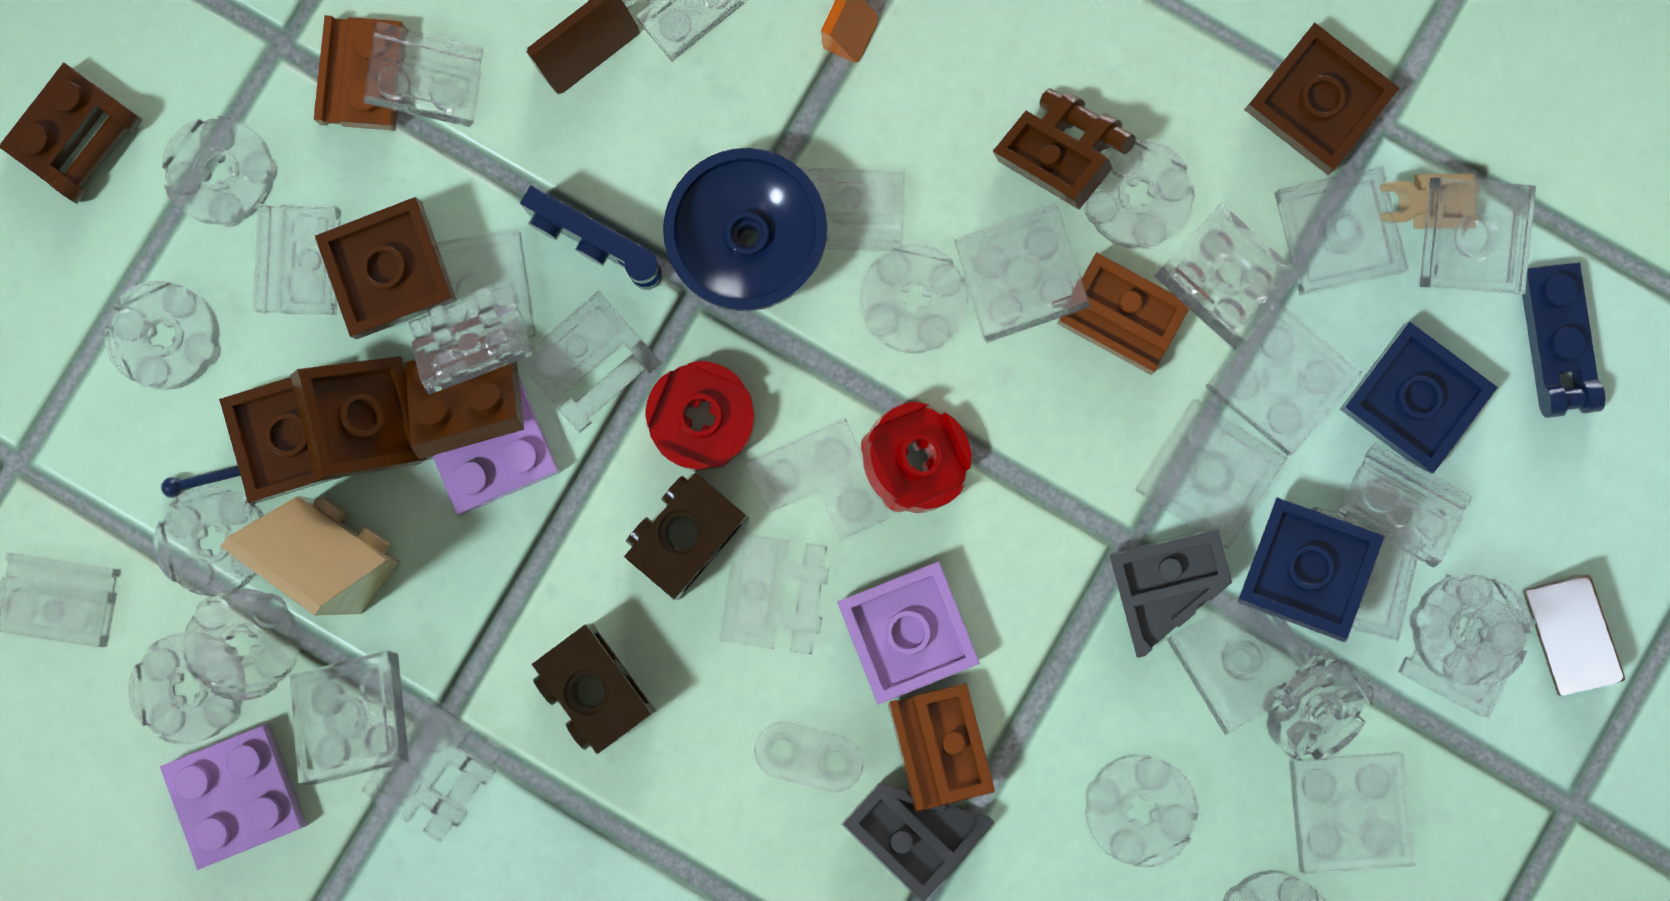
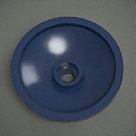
M730 149L700 161L679 181L671 194L665 211L663 223L664 244L676 274L698 297L710 304L728 310H762L791 298L808 283L816 272L826 247V212L814 183L790 160L762 149ZM747 229L755 230L758 233L757 241L750 246L742 245L739 242L740 234Z

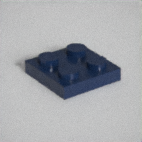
M1409 321L1402 325L1341 406L1340 410L1423 473L1429 475L1437 470L1498 387Z
M1277 497L1237 603L1346 642L1385 536Z

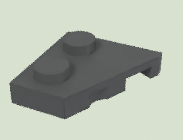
M1217 527L1109 554L1137 658L1146 656L1153 650L1152 647L1175 627L1179 628L1195 615L1196 610L1206 601L1214 599L1232 583Z
M878 783L840 825L919 901H926L995 822L989 816L976 814L950 805L938 806L915 813L910 793Z

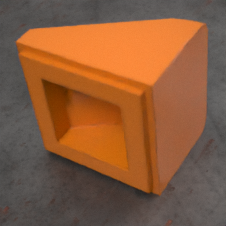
M835 0L821 29L823 49L857 63L861 59L878 24L876 12L865 0Z

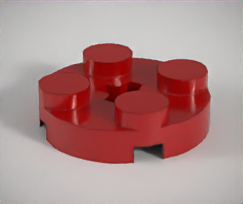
M708 361L688 363V365L680 366L674 371H669L663 375L652 388L645 410L650 437L660 453L672 463L695 471L722 468L729 464L731 460L740 455L751 439L755 425L752 397L742 381L728 368ZM702 401L711 404L709 413L716 417L715 422L712 426L704 425L700 431L692 430L693 421L686 416L687 409L689 407L698 408Z
M909 402L892 408L875 421L870 431L861 440L863 466L867 479L874 491L883 499L885 505L895 512L926 513L950 503L961 493L965 486H962L965 481L966 471L971 468V447L964 430L946 412L939 414L934 409L926 408L929 404ZM911 444L916 452L924 450L927 454L928 460L922 463L923 471H919L915 466H911L907 460V455L909 454L908 446Z

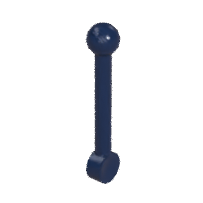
M238 466L182 480L176 477H169L162 482L161 491L166 497L175 498L183 490L238 477L240 472Z

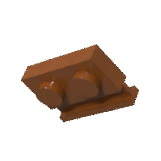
M324 15L314 120L319 125L339 124L343 127L396 131L406 27L401 21L353 17L335 19L333 16Z
M1096 252L1057 324L1152 375L1157 370L1158 364L1170 346L1192 304Z
M967 683L889 702L888 707L915 813L995 792Z

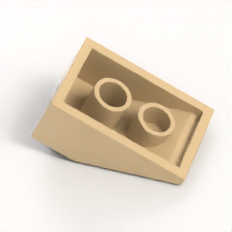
M320 495L317 500L297 496L231 534L220 546L314 616L362 614L400 562L387 552L392 546L390 542L368 527L364 526L361 532L344 521L348 512L323 495Z

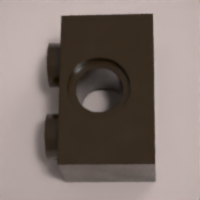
M697 473L690 480H687L683 475L679 477L661 499L667 507L654 522L648 517L643 519L626 539V543L631 546V549L625 554L624 558L673 600H679L749 518ZM681 518L693 520L698 529L696 541L686 549L676 548L669 538L671 525Z
M593 623L583 625L531 664L539 674L533 679L535 686L549 704L560 703L571 719L565 725L573 739L583 750L591 746L594 752L599 754L657 711ZM584 676H593L603 685L604 696L597 706H588L578 697V683Z

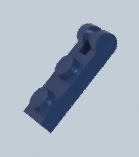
M530 185L520 202L524 210L532 216L528 223L530 226L554 240H557L560 233L577 241L578 245L575 250L601 266L605 264L607 259L622 266L632 282L640 289L651 290L659 285L663 277L662 269L653 253Z
M1580 262L1526 268L1520 271L1519 278L1534 377L1542 415L1545 418L1564 416L1567 410L1579 409L1582 413L1601 412L1605 407L1606 398L1604 387L1598 380ZM1572 373L1574 388L1564 389L1560 383L1559 374Z

